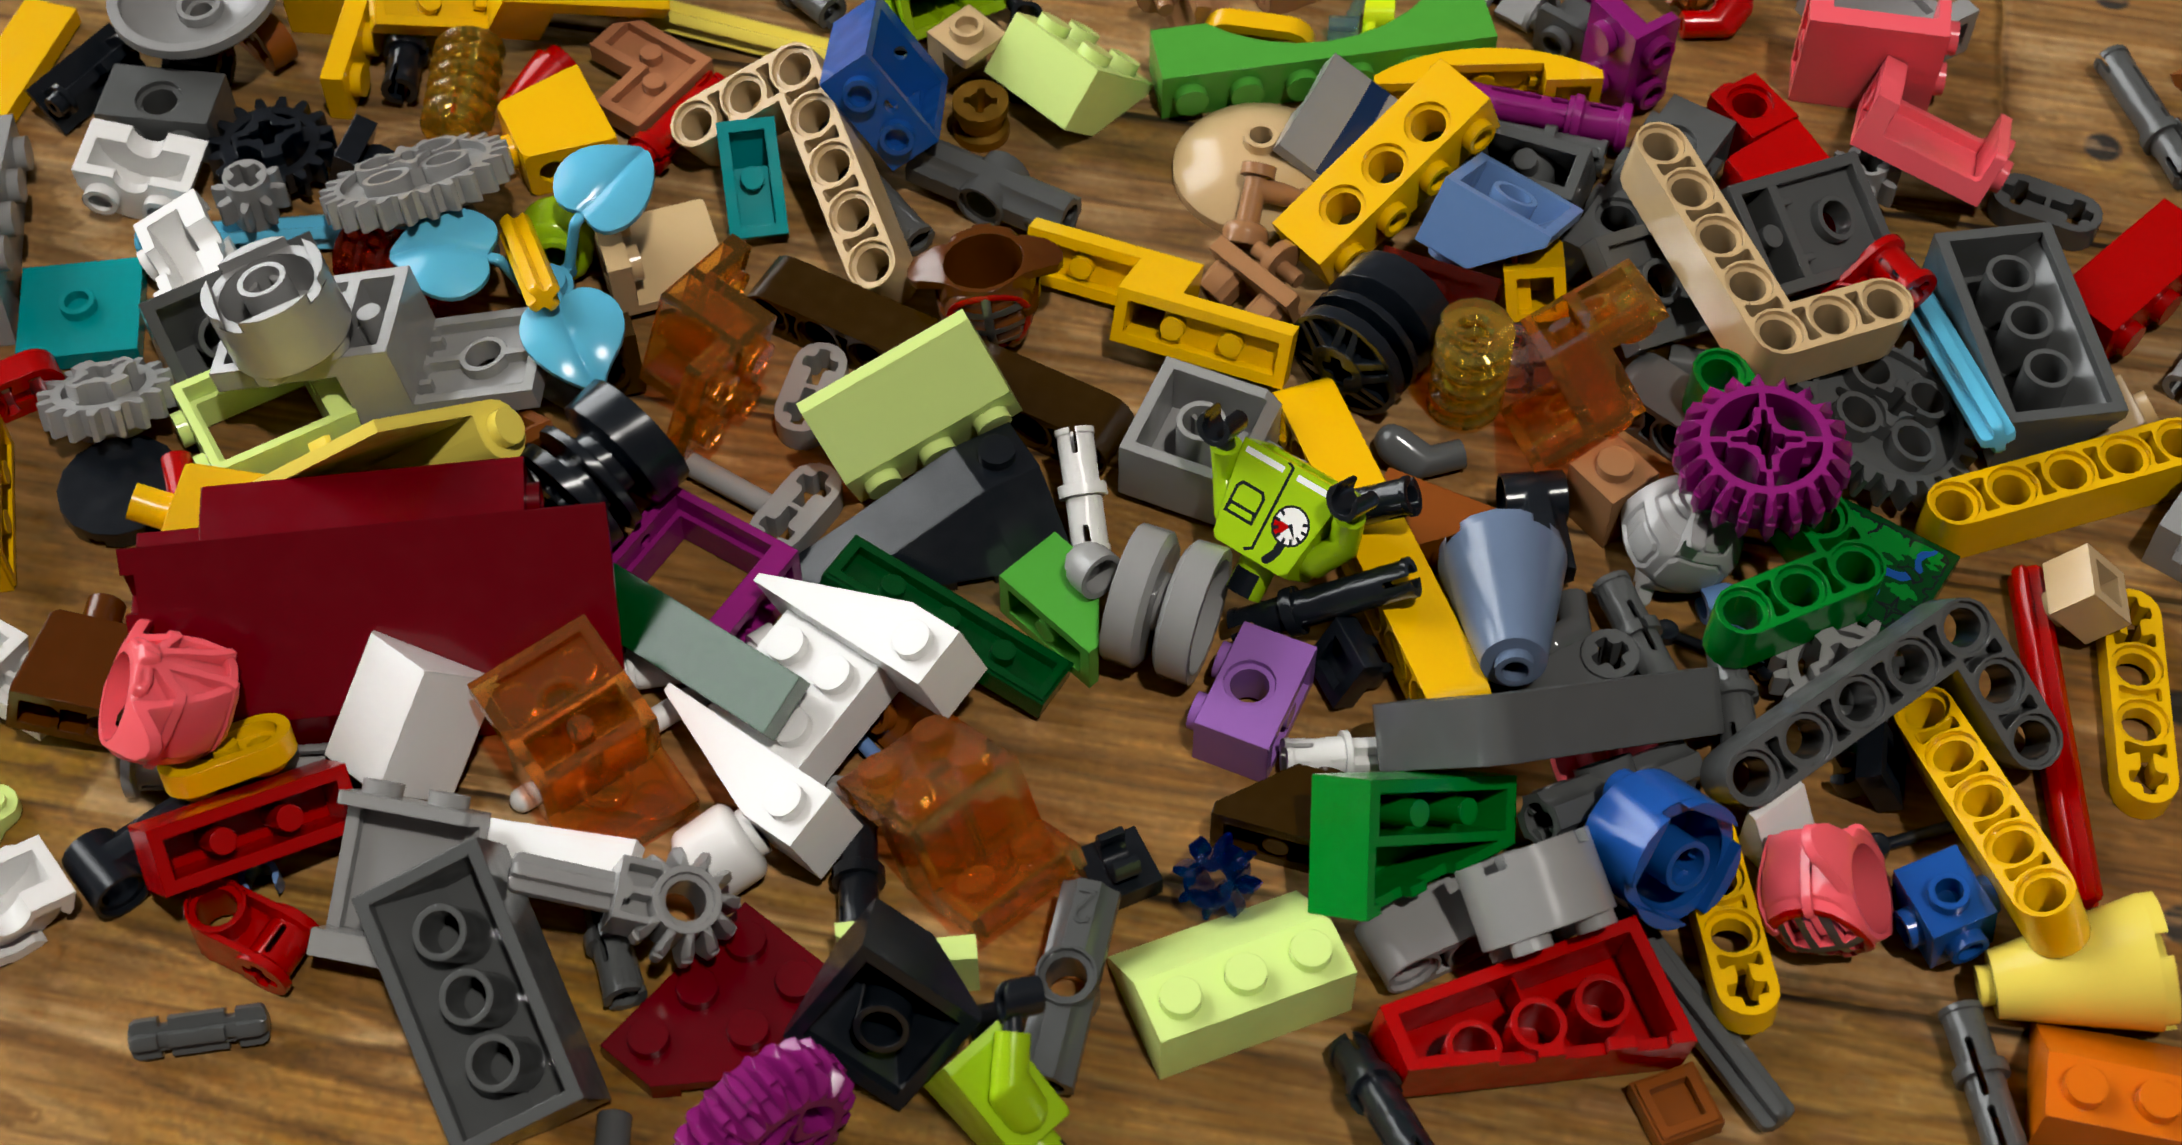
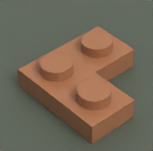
M619 17L589 44L593 61L622 76L597 101L610 125L631 137L639 131H646L707 71L711 70L714 74L712 58L638 17Z

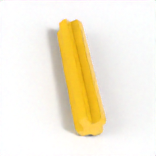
M507 213L499 221L503 230L499 237L526 305L535 313L544 307L552 312L560 304L557 296L560 287L533 222L525 213H521L515 218Z

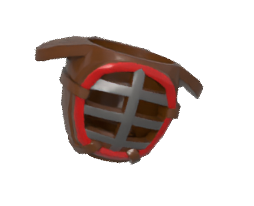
M981 223L956 233L951 237L948 244H940L920 253L908 267L907 277L915 289H936L938 312L942 320L963 309L982 339L1001 347H1016L1026 337L1038 308L1041 292L1040 277L1056 273L1063 267V251L1057 244L1046 238L1032 235L1017 236L1010 228L995 226L992 223Z

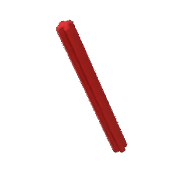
M2020 564L2012 568L2011 575L2007 579L2020 660L2058 721L2063 733V748L2059 758L2051 766L2040 770L2052 846L2073 875L2084 909L2088 911L2098 907L2099 901L2102 900L2104 894L2055 624L2047 616L2042 604V593L2046 591L2043 569L2039 565L2025 566Z

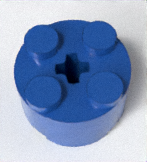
M1627 768L1617 770L1606 781L1603 788V796L1593 808L1585 826L1588 825L1616 903L1655 929L1675 930L1686 926L1679 919L1695 909L1706 914L1724 896L1739 867L1741 844L1733 840L1732 825L1739 827L1733 813L1672 773L1662 769L1651 768L1636 772Z

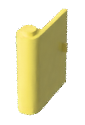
M495 399L373 419L334 440H331L330 435H324L308 444L309 453L252 482L520 457L526 443L525 426L522 418L515 410L501 400Z

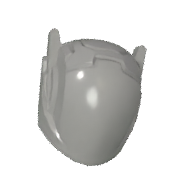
M1672 475L1650 483L1627 499L1621 509L1620 522L1623 544L1627 555L1636 567L1634 581H1636L1635 589L1645 607L1650 603L1655 590L1666 593L1687 594L1699 592L1702 588L1720 583L1732 573L1738 565L1742 554L1744 535L1738 539L1735 524L1728 521L1713 529L1712 521L1710 520L1711 510L1693 513L1690 503L1692 495L1679 493V486L1677 484L1679 475Z

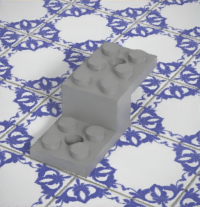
M407 265L333 275L351 310L352 320L347 334L350 339V347L340 358L328 362L322 361L310 369L289 376L287 380L281 383L316 381L336 377L350 404L356 409L359 420L363 425L373 419L488 399L501 400L515 411L539 408L548 372L531 359L525 351L519 336L521 316L528 306L435 318L410 266ZM220 340L209 373L218 391L224 392L262 387L256 383L253 377L246 375L236 367ZM496 358L493 362L488 364L489 359Z

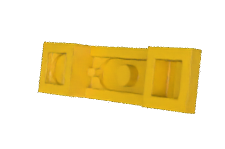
M1472 48L1445 51L1411 59L1374 75L1373 79L1375 83L1399 99L1442 58L1466 79L1569 100L1571 95L1576 96L1579 93L1586 95L1587 101L1599 103L1604 75L1602 69L1551 53L1513 48Z

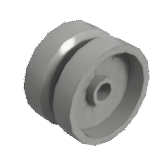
M1144 522L1137 526L1130 537L1116 569L1103 613L1099 637V654L1103 660L1134 669L1152 651V663L1158 677L1189 686L1195 681L1201 671L1213 643L1228 593L1226 583L1232 572L1233 554L1228 547L1199 539L1191 544L1180 558L1181 548L1175 531Z

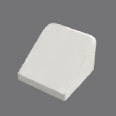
M1801 781L1772 802L1761 807H1753L1747 812L1738 840L1739 844H1741L1742 853L1758 869L1768 835H1775L1786 830L1802 829L1804 825L1814 824L1806 788Z

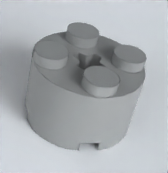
M285 236L268 237L249 243L226 256L217 265L222 275L215 281L212 287L209 286L206 280L201 289V306L234 364L241 372L253 377L256 383L262 387L280 385L289 376L310 369L322 361L336 360L343 356L350 347V339L347 335L352 320L350 307L318 247L305 239H302L304 246L289 245Z
M1588 825L1454 872L1482 952L1489 953L1492 964L1510 958H1518L1554 945L1550 931L1556 942L1618 922L1614 911L1617 904Z

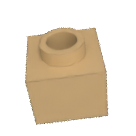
M2086 543L2042 564L2046 591L2042 593V604L2053 624L2058 627H2065L2085 645L2132 625L2124 573L2090 544Z

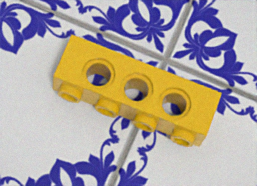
M1440 58L1272 222L1280 239H1288L1300 250L1299 260L1325 284L1330 286L1360 253L1374 250L1386 237H1392L1399 233L1408 223L1411 213L1429 195L1433 196L1438 193L1446 176L1454 172L1471 154L1480 153L1490 144L1496 130L1501 126L1491 98ZM1443 132L1439 138L1433 141H1423L1430 133ZM1401 172L1400 176L1394 181L1380 183L1388 174ZM1359 213L1358 217L1351 223L1338 225L1339 221L1346 215Z

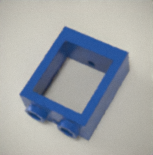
M885 0L864 1L833 23L819 85L890 169L894 171L939 141L948 77ZM904 47L907 50V54L899 56L895 53L894 49ZM886 100L893 106V108H891L886 103Z

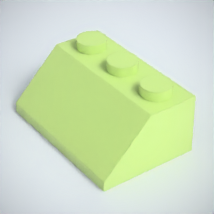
M963 309L796 403L800 413L841 479L861 503L869 498L873 500L879 499L901 484L904 478L927 466L951 448L1005 423H1011L1012 417L1023 411L991 352Z
M1297 890L1107 957V964L1159 1080L1351 1011L1357 978V970L1330 916L1308 913V898Z

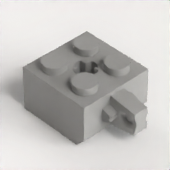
M1167 356L1119 446L1118 492L1215 525L1210 445L1204 442L1197 431L1196 423L1198 417L1216 402L1222 406L1221 417L1223 421L1235 410H1241L1248 417L1247 428L1237 435L1242 443L1245 437L1272 443L1283 449V447L1277 444L1280 435L1282 403L1268 389Z

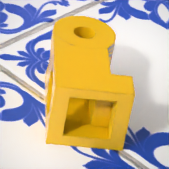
M1556 239L1547 248L1511 257V264H1503L1507 323L1568 319L1563 242L1560 239Z

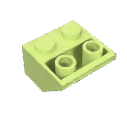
M1042 11L1039 18L1016 12L984 69L985 73L1063 130L1088 136H1094L1146 97L1154 86L1153 83L1137 73L1140 64L1135 59L1115 48H1111L1107 52L1096 44L1100 35L1094 30L1073 19L1067 24L1045 11Z

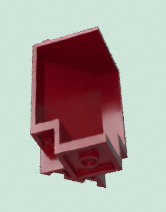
M523 456L201 487L198 528L137 533L136 547L116 549L119 576H124L132 593L131 613L125 616L128 634L136 621L139 619L153 620V626L148 634H166L169 630L178 631L185 636L205 639L227 649L233 648L237 652L236 662L239 670L238 682L240 683V690L232 723L263 713L282 714L289 719L298 745L329 742L373 630L500 679L477 737L556 729L555 703H565L566 692L626 686V668L605 502L545 508L541 482L529 481Z

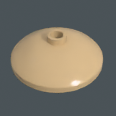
M1242 103L1218 109L1195 122L1181 137L1173 158L1174 187L1186 209L1202 223L1222 232L1224 225L1228 221L1237 219L1245 176L1240 174L1242 161H1256L1272 165L1277 168L1274 181L1286 183L1298 189H1301V187L1308 188L1314 181L1272 150L1295 109L1273 103ZM1264 203L1260 224L1267 229L1269 239L1280 238L1272 222L1288 207Z

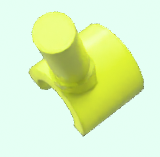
M1366 0L1360 34L1394 20L1396 0Z

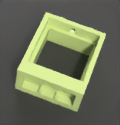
M207 370L170 386L179 410L169 414V417L184 448L196 444L200 451V454L192 457L193 463L268 474L309 453L308 444L324 435H330L331 440H334L361 426L356 409L350 404L336 377L316 381L286 383L274 387L219 392L209 375L210 370ZM305 386L323 418L229 459H224L208 429L209 426Z

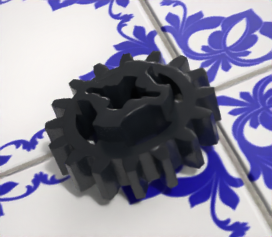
M280 96L275 106L267 107L262 98L256 99L255 110L251 112L236 107L233 110L237 120L233 123L219 120L216 125L220 136L208 138L211 154L207 155L214 179H217L219 184H223L222 174L224 168L239 160L254 159L264 164L266 169L275 165L279 167L290 200H292L291 194L296 192L308 198L312 196L310 184L313 181L318 183L328 182L327 168L331 167L335 149L338 148L332 125L327 124L322 110L311 113L308 102L304 100L296 104L294 108H290L284 96Z

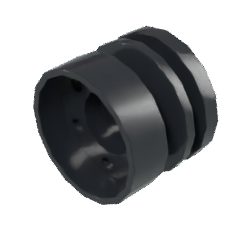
M1372 250L1360 253L1329 286L1328 291L1323 292L1294 323V325L1300 326L1294 356L1310 382L1326 377L1333 379L1350 411L1365 415L1385 413L1417 378V373H1421L1453 338L1455 321L1449 302L1437 284L1418 266L1397 254Z
M594 379L565 407L564 414L577 437L574 439L558 428L546 425L539 432V439L546 451L536 444L527 443L521 456L524 457L529 480L531 482H541L544 503L547 507L605 502L613 551L624 538V534L617 522L627 528L635 529L642 521V515L629 494L633 492L650 503L660 505L689 476L690 470L684 457L669 437L636 403L609 383Z

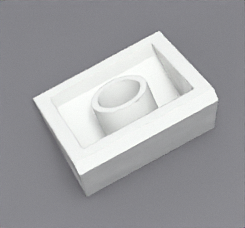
M373 630L324 755L332 761L345 763L348 773L362 784L364 778L405 784L403 797L428 800L430 790L455 793L500 679Z

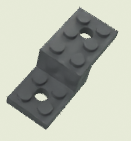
M1856 151L1729 185L1720 190L1789 301L1803 293L1831 285L1834 281L1840 279V276L1858 260L1859 256L1870 244L1885 235L1891 234ZM1823 213L1829 214L1833 219L1836 233L1826 225ZM1645 224L1595 237L1580 246L1626 358L1711 332ZM1648 275L1656 277L1662 287V297L1658 296L1650 288L1647 279Z

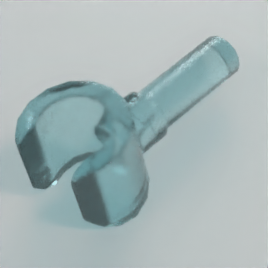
M1353 0L1349 10L1346 12V16L1329 15L1327 41L1358 35L1361 15L1366 0Z

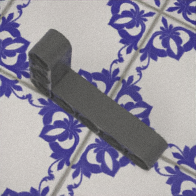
M1972 598L1929 600L1916 606L1714 748L1703 760L1700 768V782L1704 792L1711 799L1722 805L1761 807L1766 805L1935 685L1944 689L1952 696L2000 769L2042 770L2051 766L2059 758L2062 751L2063 733L2058 721L1994 618L1981 602ZM1948 614L1953 617L1956 624V635L1951 643L1944 633V622ZM1897 650L1900 651L1905 660V671L1899 680L1892 670V658ZM1984 670L1988 673L1991 681V689L1986 698L1983 697L1979 689V679ZM1845 686L1850 689L1854 698V706L1847 717L1842 713L1839 706V697ZM1793 723L1799 727L1802 734V743L1794 755L1786 743L1787 731ZM2019 726L2025 735V745L2020 754L2014 745V735ZM1742 759L1749 769V782L1747 787L1740 793L1733 782V771L1735 765Z
M1718 667L1666 671L1492 694L1372 704L1380 772L1517 764L1726 733Z

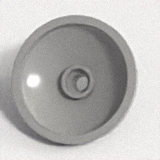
M106 0V9L118 36L133 49L157 58L188 60L223 52L245 40L266 20L277 0Z

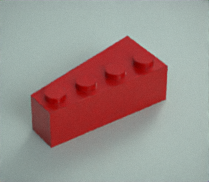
M1636 915L1619 920L1609 926L1563 940L1539 951L1507 960L1381 1005L1368 1033V1037L1380 1060L1390 1064L1399 1074L1402 1080L1400 1087L1403 1090L1402 1094L1404 1097L1663 1071L1682 1065L1698 1042Z

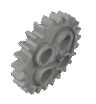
M470 132L458 137L444 135L429 140H421L414 147L399 146L394 153L376 154L372 158L354 164V170L339 172L337 174L338 179L325 183L326 189L319 191V200L328 226L332 225L335 231L344 228L345 233H351L361 229L363 234H367L378 228L386 232L406 225L408 227L414 226L420 219L426 217L436 220L439 219L442 212L447 210L461 211L463 210L462 207L474 202H481L484 200L482 194L498 192L500 184L510 182L509 175L515 174V168L506 139L501 140L498 134L488 137L487 132L471 137Z

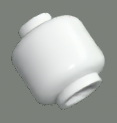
M725 804L713 805L676 830L671 839V848L682 846L687 854L689 865H692L702 852H710L711 864L707 872L714 877L720 871H731L732 880L721 890V893L733 894L735 896L765 876L767 871L765 855L772 851L768 840L742 814L740 809L738 808L736 811H733Z

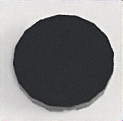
M133 436L128 439L113 437L97 442L78 453L63 470L56 491L59 508L67 525L79 538L91 543L90 539H93L95 541H104L107 547L120 548L135 545L137 533L161 531L127 520L125 517L137 483L166 491L160 458L164 454L171 452L168 446L147 436Z

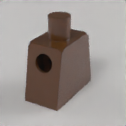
M96 593L88 597L83 614L61 609L52 611L49 614L11 683L5 726L104 747L100 742L98 734L103 687L117 652L128 636L127 624L123 623L127 607L121 599L106 593ZM124 708L117 716L116 726H119Z

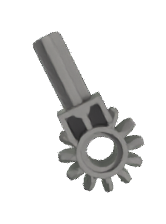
M682 846L674 847L669 852L666 863L654 854H651L646 859L624 854L612 871L519 852L515 853L507 875V890L511 893L603 912L601 932L628 937L629 943L632 945L640 944L646 938H649L655 943L649 952V960L659 963L669 949H672L673 958L678 968H687L693 962L695 952L707 961L715 957L719 952L717 939L729 940L737 930L736 925L727 915L735 913L741 907V898L733 894L721 893V890L732 880L731 871H720L714 877L708 873L707 869L711 864L710 852H702L694 863L689 865L687 854ZM679 894L690 900L695 911L694 920L681 921L672 916L666 907V895Z

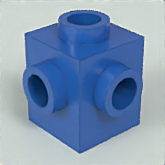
M1956 844L1893 870L1892 896L1893 907L1896 910L1893 912V921L1896 930L1908 949L1913 950L1918 947L1930 969L1950 960L1954 964H1962L1975 959L1985 952L1994 939L1997 915L2001 912L2000 900L1992 883L1985 875L1981 874L1976 877Z

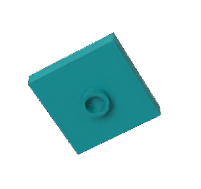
M138 258L23 268L15 354L28 349H44L53 354L60 369H71L73 366L87 360L101 362L110 361L113 358L122 356L131 357L132 359L143 357L145 322L137 304L147 299L148 274Z

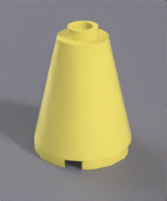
M2152 891L2133 893L2086 911L2091 926L2090 939L2081 950L2073 955L2063 958L2044 957L2037 954L2028 945L2024 937L2020 936L1986 949L1984 952L1985 964L1973 966L1978 1000L1983 1007L1993 1006L1995 1015L1999 1020L2162 1033L2178 1029L2176 1025L2181 1024V993L2175 956H2167L2160 933L2169 931L2159 901Z

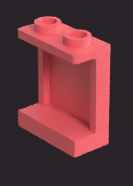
M1835 0L1806 1L1791 57L1788 100L1858 109L1860 100L1887 55L1908 64L1902 100L1927 112L1932 95H1942L1947 75V62H1943L1945 55H1955L1960 37V21L1951 20L1952 0H1939L1933 18L1834 6Z
M1887 55L1859 102L1850 145L1975 207L1979 206L1988 190L1997 194L2007 180L2014 162L2008 160L2016 144V141L2010 138L2012 118L2001 113L1987 137L1979 138L1902 100L1908 64Z

